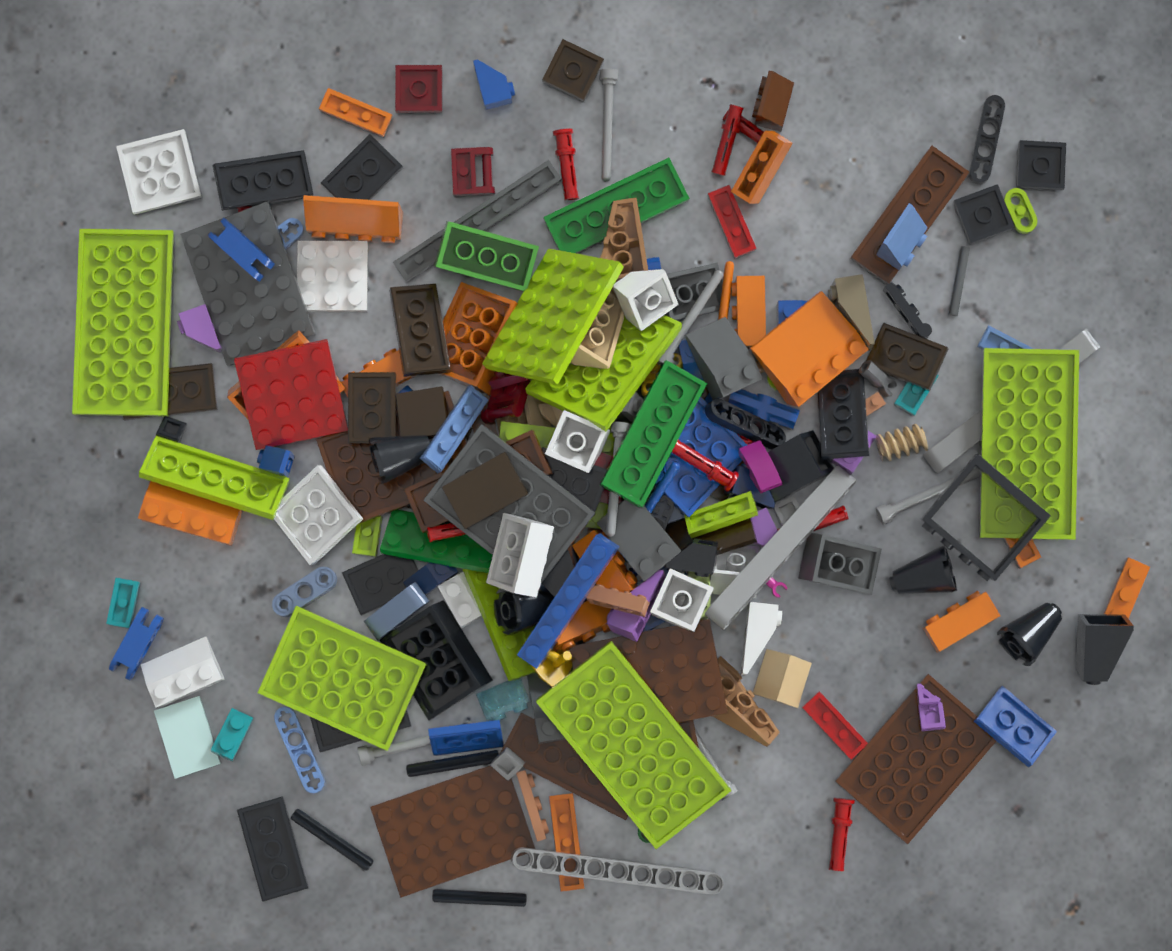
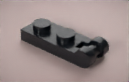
M893 281L886 285L883 292L912 332L927 339L932 333V328L929 324L922 323L918 317L920 315L918 309L913 303L909 305L904 298L906 293L899 284L895 285Z

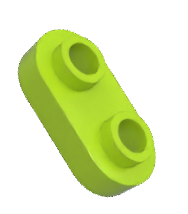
M1020 188L1010 189L1004 196V201L1014 228L1019 233L1028 234L1035 229L1037 216L1026 192ZM1017 198L1019 200V204H1012L1011 199ZM1021 219H1026L1028 226H1023L1020 222Z

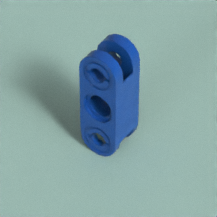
M223 217L220 222L226 229L219 236L210 232L208 234L209 238L253 278L260 282L264 275L252 263L258 259L270 270L275 263Z
M144 607L139 610L109 666V670L112 672L121 663L127 666L125 679L129 681L137 672L164 620L163 617L157 614L149 627H146L143 624L148 617L149 610Z

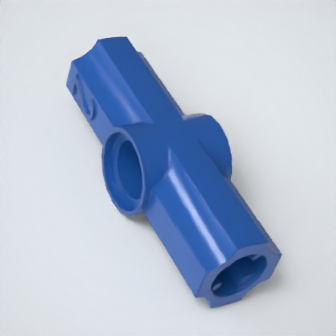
M743 389L732 393L728 403L768 422L792 430L800 412L798 409L777 402L776 399L759 393L756 395Z

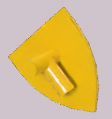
M552 649L540 667L536 669L532 666V668L544 682L553 687L569 674L573 666L570 650L555 652Z

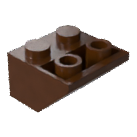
M770 70L767 77L762 76L758 95L762 96V98H756L752 117L756 118L754 125L779 132L782 131L794 82Z

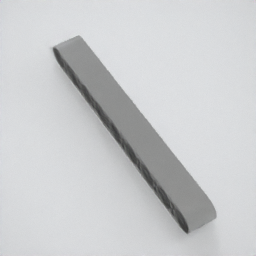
M1085 329L1059 350H1079V363H1081L1099 349L1100 346L1088 330ZM982 409L923 454V457L937 474L981 440Z
M839 465L835 467L712 603L705 615L722 630L726 629L843 499L857 480Z
M524 847L515 849L511 855L512 864L517 869L711 895L719 893L724 885L722 877L710 871ZM521 852H525L529 856V860L525 865H518L516 862V857ZM545 855H549L552 858V865L549 868H542L540 865V859ZM569 858H573L576 862V867L572 871L564 869V862ZM592 861L598 862L600 866L596 874H589L587 870L589 863ZM620 864L623 867V873L620 877L615 878L611 874V869L614 865ZM643 867L646 869L647 875L645 879L639 881L635 878V871ZM667 870L670 873V879L667 883L662 884L658 876L662 871ZM690 873L694 881L692 885L685 887L682 883V878ZM714 876L717 880V885L714 889L709 890L706 887V880Z

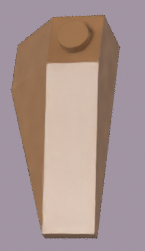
M637 197L613 201L609 217L608 230L604 238V247L600 258L619 261L624 266L616 282L630 272L648 271Z
M720 656L718 663L728 713L713 717L768 747L780 733L765 710L758 708L753 700L755 696L752 691H747L741 683L742 677L739 672Z

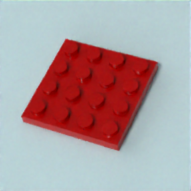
M328 339L234 358L256 450L264 449L266 445L273 447L348 431Z

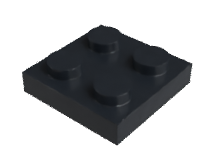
M1020 140L1018 144L1017 188L1064 190L1066 143Z
M998 184L953 201L970 245L1014 229L1013 221Z

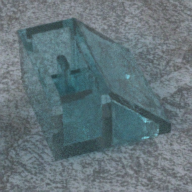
M521 678L510 682L505 681L476 694L487 721L491 719L492 721H501L507 718L505 713L514 710L515 714L528 709L527 704L531 703Z

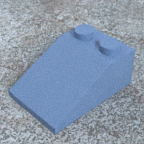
M908 204L876 254L898 270L903 265L908 267L915 256L911 252L915 246L920 248L927 238V235L924 234L927 226L913 205Z

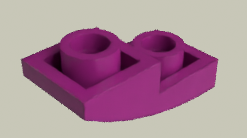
M760 440L739 448V456L749 469L750 478L760 493L782 485L780 476Z

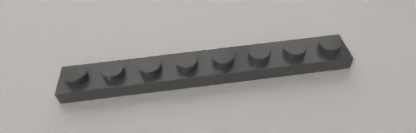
M547 160L453 223L486 231L560 182L562 178L551 162ZM444 229L393 262L406 283L435 264Z

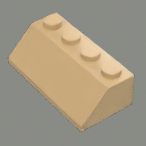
M613 288L572 358V364L602 369L610 368L624 319L623 310Z

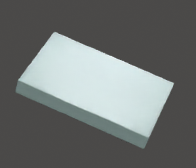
M200 696L154 710L175 779L221 764L219 755L211 752L214 739Z

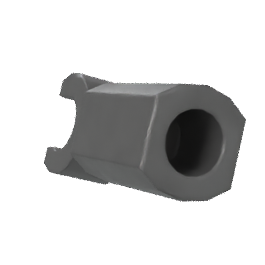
M870 360L864 362L858 372L874 387H878L879 393L883 397L892 396L888 387H896V381L891 378L888 379L887 375Z

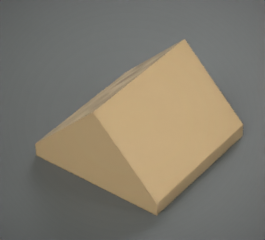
M766 649L753 694L798 708L812 663L789 654Z

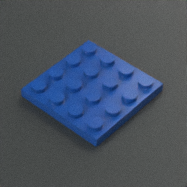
M700 397L678 440L711 461L721 462L723 467L732 472L742 461L739 456V448L747 446V444L735 432L710 421L705 414L707 403ZM671 453L655 486L657 487L671 463L677 462L680 468L665 490L664 495L674 503L683 515L690 517L720 484L715 480H708L704 472Z

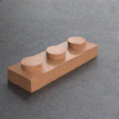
M526 770L517 772L516 774L537 842L547 839L545 834L550 833L546 819L541 820L538 812L543 810L539 796L534 797L531 789L536 787L532 773L527 774Z

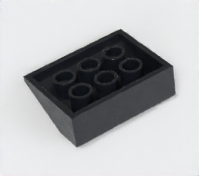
M444 600L429 606L380 639L382 644L427 663L413 696L428 721L493 681Z

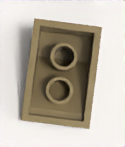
M863 274L834 279L828 290L829 300L834 303L835 307L857 330L868 349L871 350L875 342Z

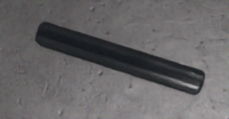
M498 750L408 764L406 771L408 777L491 764L499 755Z
M300 809L294 811L291 816L292 821L362 869L369 870L374 861L369 856Z
M434 889L432 900L433 902L524 907L527 903V895L523 893Z

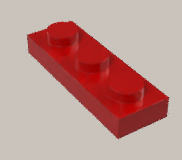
M730 185L708 193V198L734 259L755 251L757 248L734 194L731 192Z
M820 691L802 707L850 760L868 744Z

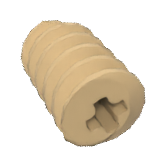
M917 424L912 425V430L907 426L903 427V433L899 429H895L893 436L889 431L885 432L884 438L881 434L876 435V446L882 462L883 456H886L889 462L892 461V454L901 459V451H904L908 457L912 448L916 454H919V446H922L925 452L928 451L922 426L919 428Z

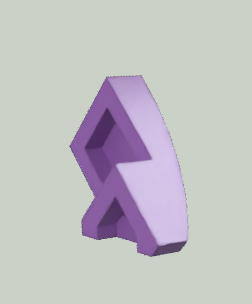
M917 684L921 731L945 729L946 725L943 704L940 702L941 699L931 694L922 684Z

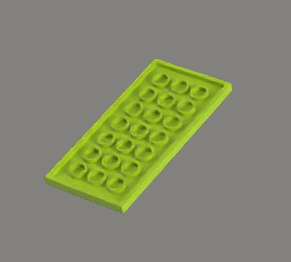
M79 229L73 415L168 417L173 230Z
M983 348L981 457L1051 515L1032 539L1076 540L1079 350ZM981 472L979 538H1020L1035 521L1036 517Z
M612 641L536 700L539 707L656 850L732 791Z

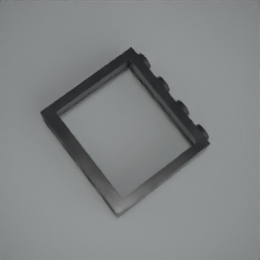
M975 454L920 520L924 522L922 527L931 535L936 532L942 537L940 542L950 551L955 548L961 553L958 557L968 566L971 563L979 569L976 573L984 580L988 581L991 579L996 581L1051 515L979 454ZM975 467L1036 517L1035 521L993 570L931 519Z

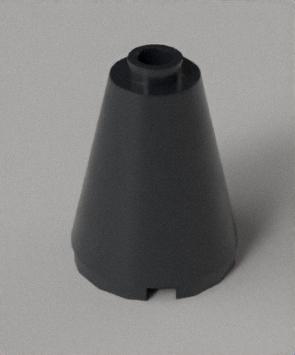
M427 435L369 438L368 442L372 445L369 446L375 471H379L380 478H378L380 484L387 483L424 463L420 457L432 439H428Z
M945 546L938 547L894 570L893 576L889 577L892 590H897L898 594L948 593L957 591L952 563Z
M500 588L497 593H500L499 599L494 600L496 623L498 627L503 626L505 631L502 632L507 635L533 627L538 624L555 597L550 592L538 591L537 597L512 593Z
M1044 603L1003 626L997 632V635L1001 634L1002 636L999 640L1000 644L1013 659L1017 661L1021 658L1025 661L1023 665L1031 666L1062 620L1061 609L1054 603Z

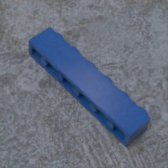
M600 533L595 535L517 656L536 669L543 664L620 546Z

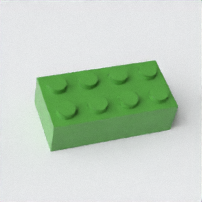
M446 221L434 267L525 291L530 282L539 246Z

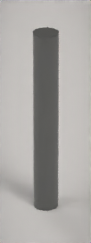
M961 246L949 309L950 316H958L970 251V248L966 246Z

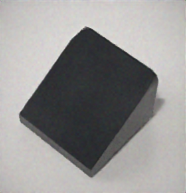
M164 416L156 436L180 443L187 423Z

